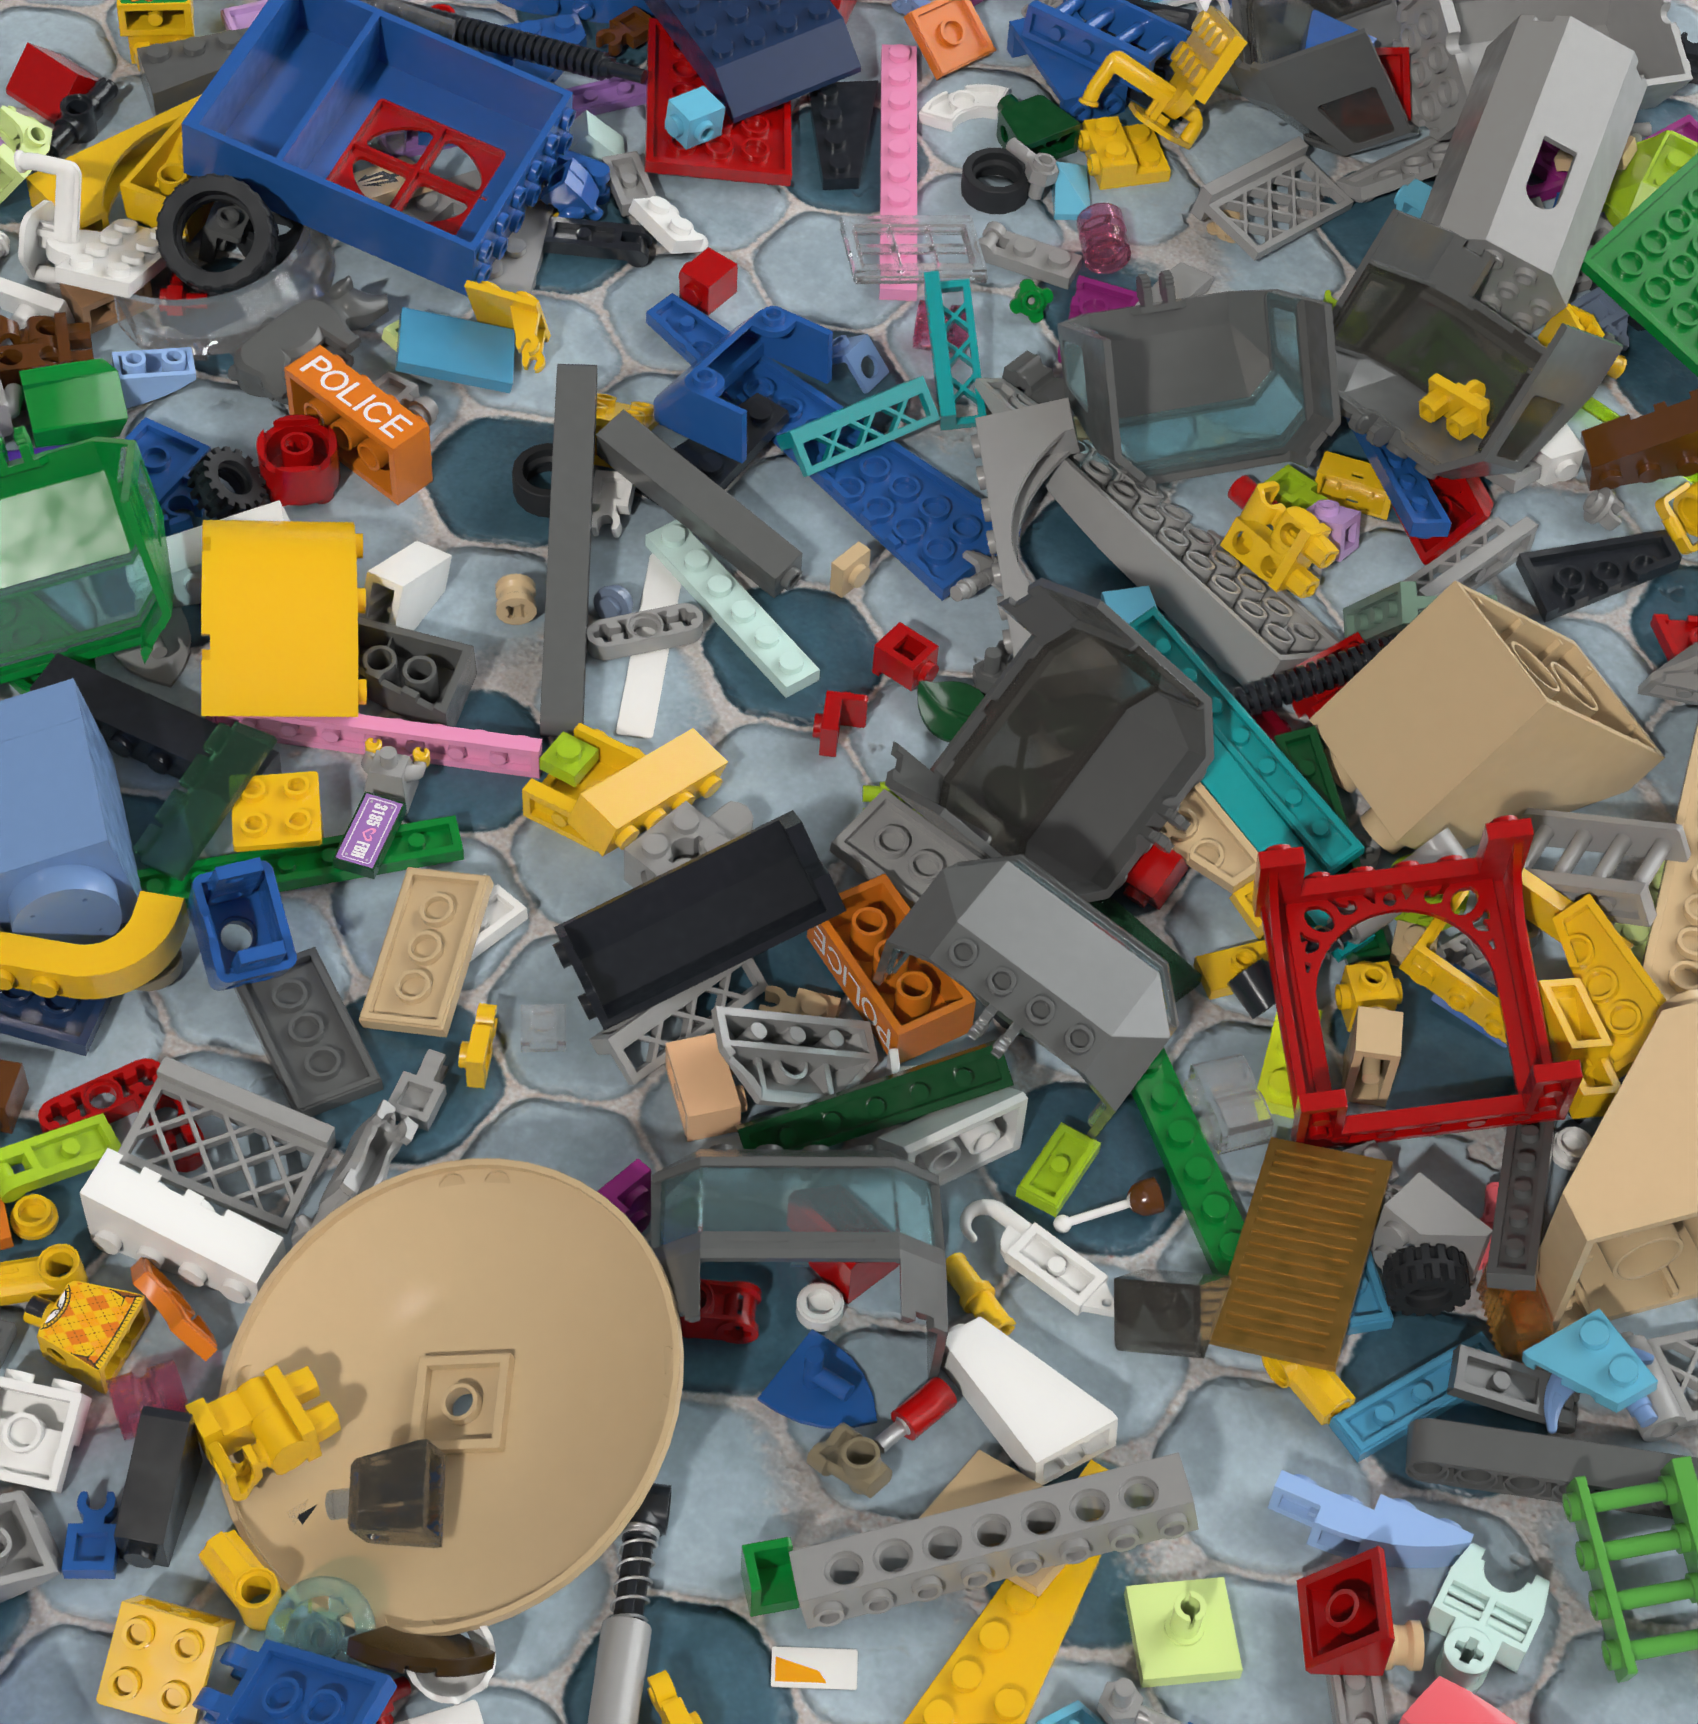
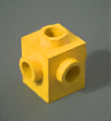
M1361 961L1353 965H1345L1341 983L1335 986L1336 1005L1342 1012L1347 1032H1351L1358 1006L1382 1007L1395 1011L1397 1004L1402 1003L1403 992L1399 978H1393L1388 961L1374 963Z

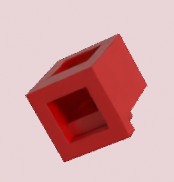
M899 622L874 645L872 672L877 676L883 673L912 691L921 680L933 682L939 671V666L937 665L939 646Z

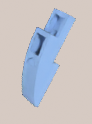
M191 347L112 352V364L110 365L118 370L126 409L162 398L196 380Z
M1281 1470L1268 1505V1509L1312 1527L1307 1545L1344 1558H1350L1380 1546L1385 1552L1386 1567L1439 1568L1453 1566L1468 1546H1470L1474 1536L1473 1533L1463 1530L1458 1523L1446 1518H1436L1419 1511L1413 1504L1404 1499L1389 1498L1380 1494L1373 1510L1364 1506L1360 1500L1351 1495L1336 1494L1318 1486L1314 1480L1305 1475H1293Z

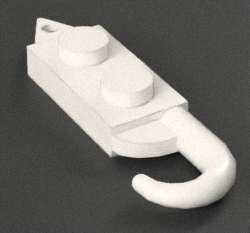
M994 1199L973 1201L964 1208L960 1216L959 1226L963 1236L971 1243L977 1241V1236L971 1228L972 1220L979 1215L990 1216L1006 1228L1000 1241V1254L1004 1258L1005 1263L1077 1316L1081 1312L1110 1317L1117 1316L1118 1308L1107 1286L1108 1275L1036 1222L1031 1224L1010 1207Z

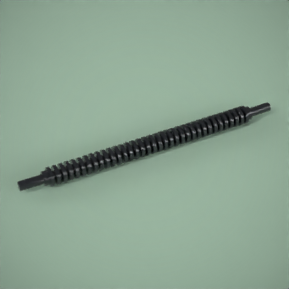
M360 0L464 46L478 48L483 51L486 50L491 53L544 65L592 79L595 78L603 81L605 78L617 77L643 84L647 77L645 69L618 63L615 58L610 57L608 52L561 40L558 41L554 38L508 28L503 25L442 11L405 0Z
M1396 632L1390 634L1389 640L1386 636L1380 637L1379 644L1376 640L1369 641L1368 646L1365 643L1358 645V651L1355 647L1349 648L1348 655L1344 650L1337 653V658L1334 654L1327 656V662L1324 658L1317 659V666L1313 661L1306 664V669L1303 665L1297 666L1296 673L1292 668L1285 671L1286 677L1282 672L1275 674L1276 682L1272 676L1265 677V684L1261 679L1254 682L1255 689L1251 683L1245 684V693L1240 686L1234 688V698L1250 716L1251 711L1254 716L1262 714L1261 707L1265 713L1272 711L1271 702L1274 708L1278 709L1282 707V700L1287 706L1293 703V698L1296 702L1303 700V694L1306 698L1313 697V689L1318 695L1324 692V687L1327 691L1333 690L1334 683L1337 687L1344 686L1345 681L1348 683L1398 634ZM1084 740L1078 742L1079 747L1071 749L1072 754L1034 766L1037 779L1045 777L1051 779L1065 774L1087 745Z

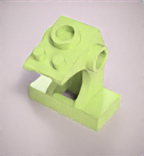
M3 105L0 108V137L5 144L3 143L0 146V204L32 171L26 170L25 173H19L14 165L16 150H22L24 153L46 155L50 150L53 131L52 128L41 124L37 119L16 112L17 109L14 106L5 107Z

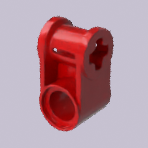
M700 1279V1320L691 1323L685 1320V1316L680 1317L682 1337L723 1340L734 1344H746L755 1341L759 1336V1325L755 1322L756 1306L762 1300L761 1289L757 1285L745 1281L726 1282Z

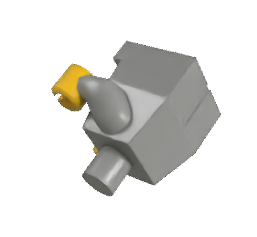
M368 738L365 741V754L361 761V767L368 774L364 793L366 791L406 803L407 812L405 815L407 816L419 780L430 765L429 749L424 748V752H421V747H416L412 752V762L410 756L397 754V750L393 746L382 747L380 739H377V742L374 743L373 738Z

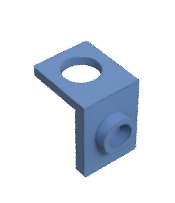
M868 334L849 338L846 335H841L833 339L832 365L846 363L864 394L869 393L889 373L886 364ZM865 356L869 357L874 363V374L871 378H867L861 370V362Z

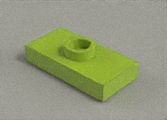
M1061 1122L1018 1185L1015 1196L1056 1218L1100 1152L1101 1142Z

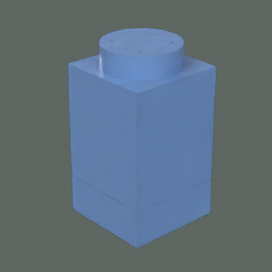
M74 678L0 701V925L3 931L7 933L72 944L89 945L110 939L118 931L121 924L129 922L142 888L113 755Z

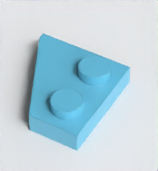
M1600 1308L1523 1351L1522 1361L1527 1367L1533 1370L1537 1366L1562 1378L1561 1384L1577 1393L1590 1395L1596 1403L1616 1413L1657 1389L1658 1380Z

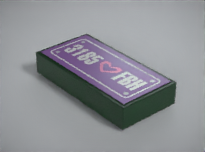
M365 791L335 852L333 867L375 879L407 812L406 803Z

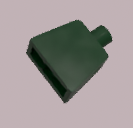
M1008 94L999 101L997 106L999 113L996 136L1002 148L1006 149L1008 141L1016 138L1035 154L1047 153L1053 156L1055 160L1077 152L1081 124L1045 96L1035 95L1019 101L1013 94Z

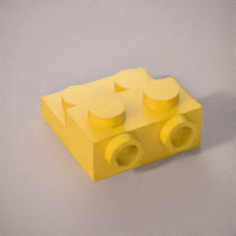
M1118 116L1083 120L1082 130L1079 132L1078 148L1080 152H1085L1088 173L1090 176L1095 177L1100 190L1169 182L1171 169L1154 130L1145 124L1122 126Z

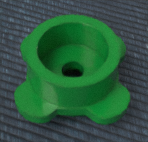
M1024 279L1020 282L1014 299L1009 303L1010 310L1014 314L1022 313L1028 316L1032 323H1038L1044 317L1043 311L1046 305L1053 300V292L1049 288L1042 289L1038 287L1031 279ZM1031 297L1035 299V302L1033 304L1028 303V300Z

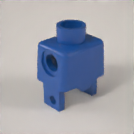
M258 857L218 866L212 872L196 876L188 898V909L208 983L212 989L224 991L249 983L278 978L295 965L297 961L295 947L275 874L268 862L261 861V858ZM229 924L243 926L251 935L252 942L250 946L237 952L228 950L221 941L223 928Z

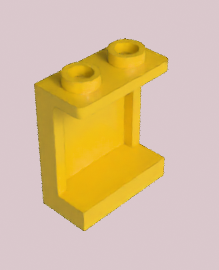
M578 723L574 728V737L598 748L599 760L576 787L550 774L547 775L542 783L531 778L522 789L523 816L596 852L567 822L580 794L646 755L640 749L627 746L609 737L599 729H592L582 723Z

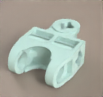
M1475 1543L1470 1544L1451 1567L1424 1625L1446 1637L1434 1665L1436 1679L1441 1676L1472 1693L1477 1692L1482 1686L1493 1661L1517 1673L1544 1615L1550 1585L1549 1580L1536 1574L1532 1584L1527 1582L1522 1589L1516 1592H1504L1496 1589L1488 1582L1484 1573L1485 1561L1482 1560L1486 1549Z

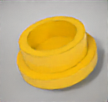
M30 1194L19 1199L10 1214L12 1230L17 1236L25 1240H39L47 1237L55 1230L59 1221L55 1204L39 1194Z

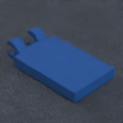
M266 1639L259 1652L247 1649L236 1643H230L219 1661L224 1665L234 1668L230 1675L232 1678L240 1681L234 1693L230 1696L213 1688L203 1687L192 1705L197 1709L207 1712L203 1719L209 1724H376L397 1685L390 1675Z

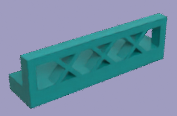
M939 271L924 272V295L940 417V430L976 427L975 418L986 416L985 402L975 386V393L969 390L976 378H982L970 279L940 281ZM963 291L964 303L955 313L943 305L942 293ZM964 312L966 315V321L960 318ZM945 316H946L947 318H949V320L946 322V324H945ZM954 324H957L968 333V339L959 349L947 341V332ZM968 348H970L971 358L965 354ZM949 352L953 354L951 358L949 357ZM959 359L972 368L973 374L964 384L953 378L951 374V368ZM953 387L958 390L955 395ZM965 395L977 405L978 415L956 417L955 404Z
M920 376L777 435L776 439L781 451L792 448L803 477H807L940 420L924 376ZM916 395L919 396L926 417L919 420H914L903 414L908 399ZM898 403L896 410L889 408ZM881 411L893 417L888 433L881 434L870 428L876 412ZM866 417L863 424L856 422L857 420ZM900 421L907 424L903 427L898 428ZM846 425L860 431L856 445L851 449L837 443L841 429ZM832 431L830 439L822 436ZM867 435L874 438L870 441L865 442ZM812 439L827 445L822 461L811 465L803 443ZM834 449L841 452L835 456H832Z

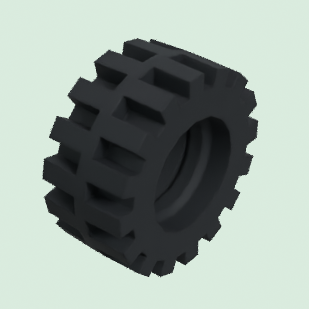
M224 446L222 449L219 447L213 448L189 472L188 476L191 478L187 481V486L193 488L189 493L191 499L198 500L196 506L200 511L204 508L207 511V517L210 519L217 517V520L257 508L266 495V489L262 488L266 481L263 477H259L261 473L259 466L254 467L251 464L253 459L249 456L246 458L242 457V451L238 449L231 452V448L228 446ZM219 477L228 482L235 493L226 489Z
M1429 1244L1420 1245V1248L1414 1249L1411 1246L1404 1248L1405 1252L1403 1253L1399 1251L1393 1253L1392 1258H1387L1384 1261V1265H1382L1387 1305L1391 1306V1310L1395 1312L1401 1311L1402 1315L1410 1316L1412 1313H1415L1416 1316H1425V1314L1431 1313L1432 1316L1441 1315V1311L1449 1313L1455 1311V1306L1462 1307L1466 1304V1300H1469L1471 1297L1467 1260L1462 1252L1458 1253L1454 1247L1445 1249V1245L1436 1244L1435 1247H1429Z

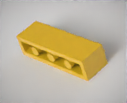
M692 728L581 793L567 822L602 857L618 847L624 850L625 847L636 840L639 834L649 830L683 802L687 801L692 805L700 797L705 799L711 797L722 785L723 780L720 777L728 761Z

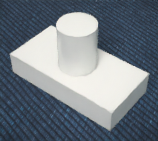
M0 277V307L2 310L13 313L11 320H15L19 324L20 329L27 327V319L29 317L50 316L55 318L54 313L66 312L67 324L75 323V319L64 299Z

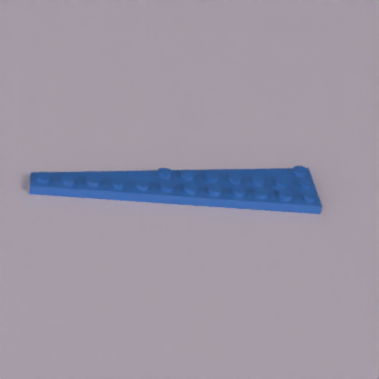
M673 293L646 311V323L690 365L730 332ZM765 355L722 393L724 397L736 406L759 393L788 410L789 421L771 439L779 449L780 446L776 439L777 435L844 408ZM862 419L856 421L860 424L864 423ZM848 425L843 426L837 443L850 449L855 447L860 431ZM872 426L870 427L871 429H873V430H875V431L881 433L880 431H878V430L875 429L874 427H872ZM832 431L822 436L830 439ZM867 435L865 442L870 441L874 438ZM814 439L803 443L811 465L821 462L827 445ZM893 440L809 475L941 601L950 595V588L956 585L959 580L965 577L969 578L976 573L975 566L963 558V553L966 550L975 551L989 557L992 556L988 546L986 531L993 530L992 521L985 522L981 499ZM792 448L783 450L798 465ZM834 449L832 456H835L841 452Z

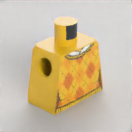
M74 1280L67 1283L56 1302L34 1295L25 1308L23 1320L28 1324L39 1327L37 1339L42 1356L47 1361L96 1391L106 1395L150 1322V1316L145 1296L141 1294Z

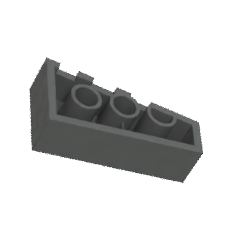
M248 28L226 30L221 33L189 37L184 40L162 44L156 43L137 48L141 81L153 116H157L201 95Z
M358 617V679L367 680V699L413 722L456 727L477 675L474 646Z

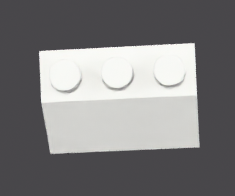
M1007 1087L923 1115L903 1126L894 1125L888 1128L881 1136L877 1137L876 1149L889 1150L938 1175L940 1186L1020 1149L1028 1097L1023 1091ZM894 1190L902 1204L907 1202L896 1190Z

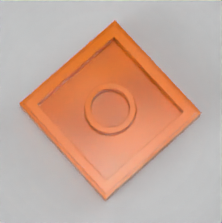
M935 0L907 13L903 17L936 81L996 51L970 0Z

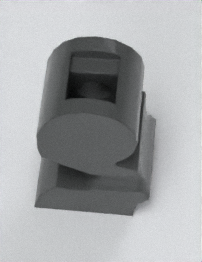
M1027 350L1004 367L1002 378L1018 390L1024 389L1025 395L1036 403L1040 404L1065 398L1063 379L1055 378L1053 369L1044 366L1038 354H1033Z

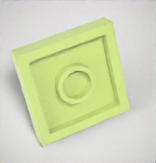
M1224 1577L1126 1586L1124 1598L1141 1688L1240 1679L1243 1668Z

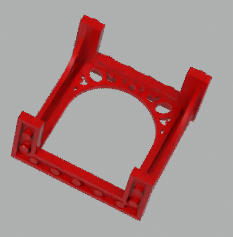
M1506 815L1497 817L1490 823H1485L1477 855L1474 858L1463 859L1460 855H1449L1438 859L1434 863L1419 864L1417 861L1409 860L1399 862L1392 868L1378 870L1371 866H1361L1350 870L1347 874L1331 875L1329 872H1315L1304 878L1306 860L1303 846L1292 848L1288 844H1277L1266 848L1265 851L1258 852L1252 905L1254 917H1261L1277 1009L1294 1112L1291 1141L1331 1149L1360 1145L1372 1140L1379 1143L1564 1120L1582 1081L1583 1074L1580 1059L1553 1062L1525 921L1522 871L1534 837L1531 818L1518 819L1516 816ZM1473 891L1477 897L1475 908L1465 915L1455 914L1450 906L1452 898L1458 892ZM1438 894H1443L1440 903L1430 904L1424 899V896L1435 897ZM1395 900L1396 903L1388 906L1384 901ZM1350 905H1354L1356 911L1353 914L1342 915L1337 907L1348 908ZM1311 910L1324 911L1333 920L1334 928L1328 932L1317 931L1307 924L1304 915L1307 911ZM1400 912L1431 916L1454 926L1464 933L1482 952L1493 973L1517 1095L1346 1116L1348 1103L1345 1089L1332 1090L1316 996L1320 967L1333 944L1349 929L1367 919ZM1487 912L1488 919H1484L1483 924L1487 927L1488 931L1477 930L1473 923L1477 922ZM1300 935L1308 941L1318 943L1319 948L1315 952L1307 954L1305 951L1307 941L1301 942ZM1490 942H1493L1494 949L1489 944ZM1305 965L1311 966L1308 973L1306 972Z

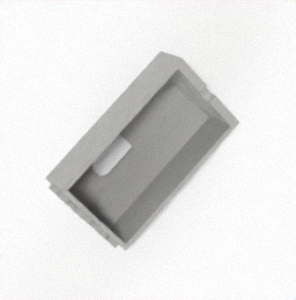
M1404 0L1398 5L1396 21L1402 23L1400 39H1394L1392 47H1409L1411 122L1418 127H1427L1430 130L1429 135L1437 141L1451 139L1486 47L1520 15H1536L1537 21L1553 22L1555 15L1572 16L1635 51L1638 59L1637 71L1639 75H1644L1648 84L1639 110L1655 108L1693 80L1691 65L1685 54L1680 29L1676 22H1670L1667 17V12L1671 7V0Z
M1520 15L1486 47L1420 218L1464 237L1467 240L1464 247L1478 255H1481L1485 249L1497 256L1495 257L1496 261L1473 297L1520 330L1530 334L1566 308L1648 85L1644 75H1639L1637 71L1638 59L1635 51L1572 16L1555 15L1553 22L1537 21L1536 15ZM1543 140L1574 156L1557 203L1551 209H1541L1535 206L1530 201L1526 192V185Z

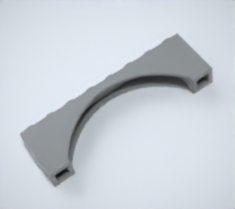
M1069 397L975 418L977 434L971 435V442L975 458H982L983 464L976 467L980 490L987 489L988 495L987 498L981 499L985 522L992 521L993 530L986 531L991 555L997 554L998 562L991 564L996 588H1003L1004 594L997 597V604L1008 597L1018 601L1029 594L1027 590L1030 582L1024 576L1018 564L1017 551L1019 531L1024 515L1032 498L1053 470L1070 454L1080 452ZM998 606L1001 620H1008L1009 629L1002 630L1006 653H1013L1015 657L1031 634ZM1089 635L1056 654L1030 690L1036 691L1044 699L1047 696H1059L1121 683L1117 652L1105 641Z

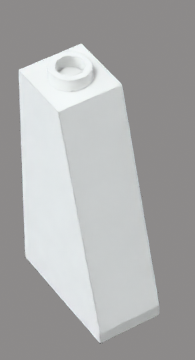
M980 1316L966 1324H957L948 1330L941 1363L942 1369L1023 1475L1041 1485H1045L1116 1446L1118 1418L1113 1411Z

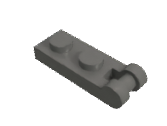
M1460 1344L1453 1350L1447 1394L1546 1425L1543 1407L1544 1395L1552 1373L1538 1368L1533 1370L1525 1364ZM1574 1392L1564 1404L1559 1415L1556 1433L1571 1434L1575 1432L1577 1415L1573 1412L1574 1403L1580 1399V1393Z

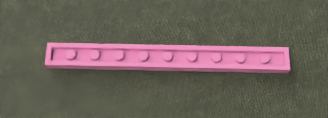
M882 44L879 300L917 301V46Z

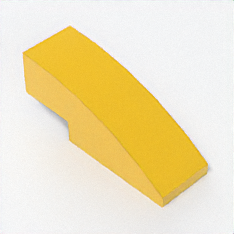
M1580 978L1541 980L1538 982L1553 1062L1580 1059L1583 1078L1569 1108V1113L1572 1119L1604 1116L1621 1086L1608 1059L1613 1044Z

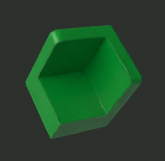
M791 1537L742 1545L740 1572L750 1617L800 1607L789 1551H793Z

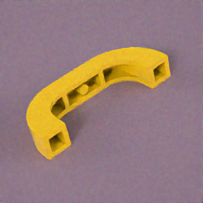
M140 891L133 914L126 926L110 939L95 944H72L0 931V990L16 988L32 991L46 998H53L57 995L76 999H103L135 990L159 975L171 963L181 948L190 924L185 899Z

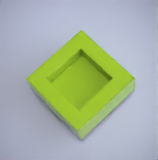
M563 731L539 758L540 770L576 787L599 760V749Z

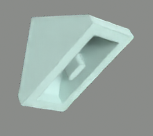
M584 111L574 120L569 131L573 135V141L569 150L602 162V157L625 153L623 136L589 111Z

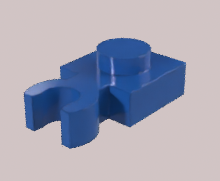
M82 1491L79 1494L77 1507L83 1523H68L62 1563L64 1579L116 1578L119 1555L114 1539L116 1524H110L118 1513V1504L114 1492H107L106 1504L98 1510L90 1509V1498L87 1491Z

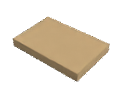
M978 1450L919 1518L1044 1486L985 1452ZM1097 1518L1089 1519L1087 1522L1095 1521ZM1049 1530L1041 1531L1037 1534H1045L1049 1532ZM994 1543L989 1545L988 1547L997 1546L1001 1543ZM1066 1564L1042 1568L1030 1576L1019 1577L1015 1575L1007 1579L1039 1597Z

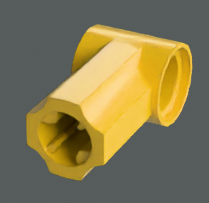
M55 1244L46 1248L37 1257L0 1262V1306L29 1302L34 1295L46 1299L50 1298L53 1302H56L67 1283L74 1280L89 1283L78 1251L68 1244ZM68 1272L66 1275L57 1277L61 1273Z
M1261 1357L1263 1366L1270 1378L1281 1388L1290 1387L1321 1425H1329L1331 1417L1354 1405L1356 1397L1335 1372L1269 1357Z
M235 1530L229 1532L220 1531L206 1542L204 1549L198 1554L199 1560L239 1610L244 1624L256 1631H266L276 1627L285 1615L286 1603L275 1574L268 1568H264ZM258 1595H269L260 1603H250Z

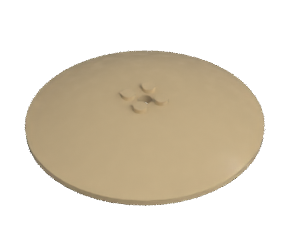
M470 1158L441 1162L413 1169L384 1180L356 1195L332 1211L309 1230L283 1257L266 1279L248 1308L234 1338L224 1367L218 1398L235 1391L247 1380L257 1376H264L263 1371L274 1365H278L283 1375L308 1366L318 1383L321 1395L302 1404L303 1409L306 1411L326 1400L330 1401L338 1415L341 1430L319 1442L322 1456L311 1462H308L306 1459L301 1465L283 1475H276L274 1470L269 1467L262 1469L263 1477L254 1486L250 1495L245 1500H233L220 1479L229 1515L241 1539L264 1568H268L275 1574L281 1589L305 1607L330 1621L358 1631L367 1632L388 1626L401 1632L421 1636H451L477 1630L481 1626H490L512 1618L543 1602L584 1572L622 1533L640 1508L657 1478L671 1443L679 1414L683 1388L684 1348L681 1321L670 1283L648 1241L623 1212L605 1196L591 1187L557 1170L523 1161L501 1158ZM472 1394L473 1402L470 1409L463 1415L454 1416L453 1405L455 1401L462 1395ZM242 1449L228 1456L231 1463H241L244 1460ZM434 1461L438 1463V1468L445 1466V1471L443 1469L438 1471V1475H444V1477L432 1488L426 1497L427 1500L439 1486V1483L441 1481L444 1482V1485L440 1486L427 1501L430 1504L439 1495L440 1490L444 1491L443 1495H440L431 1505L433 1508H436L440 1500L443 1501V1505L435 1509L436 1514L442 1510V1518L438 1521L443 1527L442 1536L437 1537L435 1535L433 1543L383 1541L382 1538L373 1541L372 1537L375 1529L373 1524L381 1522L377 1518L380 1513L384 1511L383 1517L385 1518H383L382 1522L385 1524L391 1521L397 1525V1518L400 1516L402 1518V1510L398 1512V1505L392 1510L387 1508V1503L383 1504L381 1508H377V1505L379 1503L382 1504L386 1499L381 1493L377 1494L376 1477L384 1479L388 1474L391 1475L402 1470L406 1471L407 1469L416 1468L423 1464L427 1465ZM435 1463L433 1464V1472H436ZM428 1465V1466H427V1468H428V1473L430 1474V1473H431V1465ZM425 1466L422 1467L423 1475L426 1474ZM417 1468L418 1476H421L420 1468ZM415 1469L412 1470L413 1478L416 1477ZM407 1471V1479H410V1471ZM402 1472V1480L405 1481V1472ZM398 1473L396 1475L397 1482H400V1474ZM392 1475V1476H391L392 1484H394V1483H395V1476ZM430 1475L406 1481L405 1483L401 1482L394 1485V1487L402 1489L416 1481L423 1482ZM389 1476L386 1477L387 1485H390ZM379 1480L377 1482V1486L381 1487L383 1485V1481ZM418 1482V1483H416V1484H414V1485H412V1486H409V1487H407V1488H405V1489H403V1490H401V1491L412 1490V1489L416 1488V1487H417L419 1484H421V1483ZM355 1496L356 1512L354 1517L335 1519L338 1511L336 1498ZM317 1505L302 1525L298 1515ZM387 1509L390 1510V1513L391 1511H394L392 1512L393 1514H385V1512H389L386 1511ZM423 1509V1516H426V1515H427L428 1509H426V1514H425V1515H424V1509ZM389 1517L394 1518L392 1520L388 1519L389 1522H386L387 1520L384 1521V1519ZM428 1517L426 1519V1522L428 1524H431L433 1522V1518ZM402 1520L401 1523L411 1522L413 1520ZM416 1523L401 1524L400 1528L404 1530H428L425 1527L419 1528V1525H416ZM438 1526L436 1528V1532L440 1533L442 1531V1527ZM388 1530L384 1531V1539L387 1537ZM393 1530L389 1532V1539L392 1538ZM398 1530L394 1532V1539L397 1538ZM375 1531L374 1536L379 1537L381 1532ZM403 1531L399 1533V1540L402 1539ZM405 1531L404 1540L407 1539L408 1531ZM413 1531L410 1532L409 1540H412ZM418 1531L415 1532L414 1540L418 1538ZM420 1532L419 1540L421 1541L423 1539V1532ZM428 1532L425 1533V1541L428 1539ZM433 1532L430 1534V1541L433 1540Z

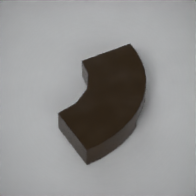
M383 1626L349 1637L346 1654L359 1662L391 1672L404 1674L406 1669L416 1673L435 1672V1677H460L480 1674L493 1669L496 1652L461 1634L421 1636Z

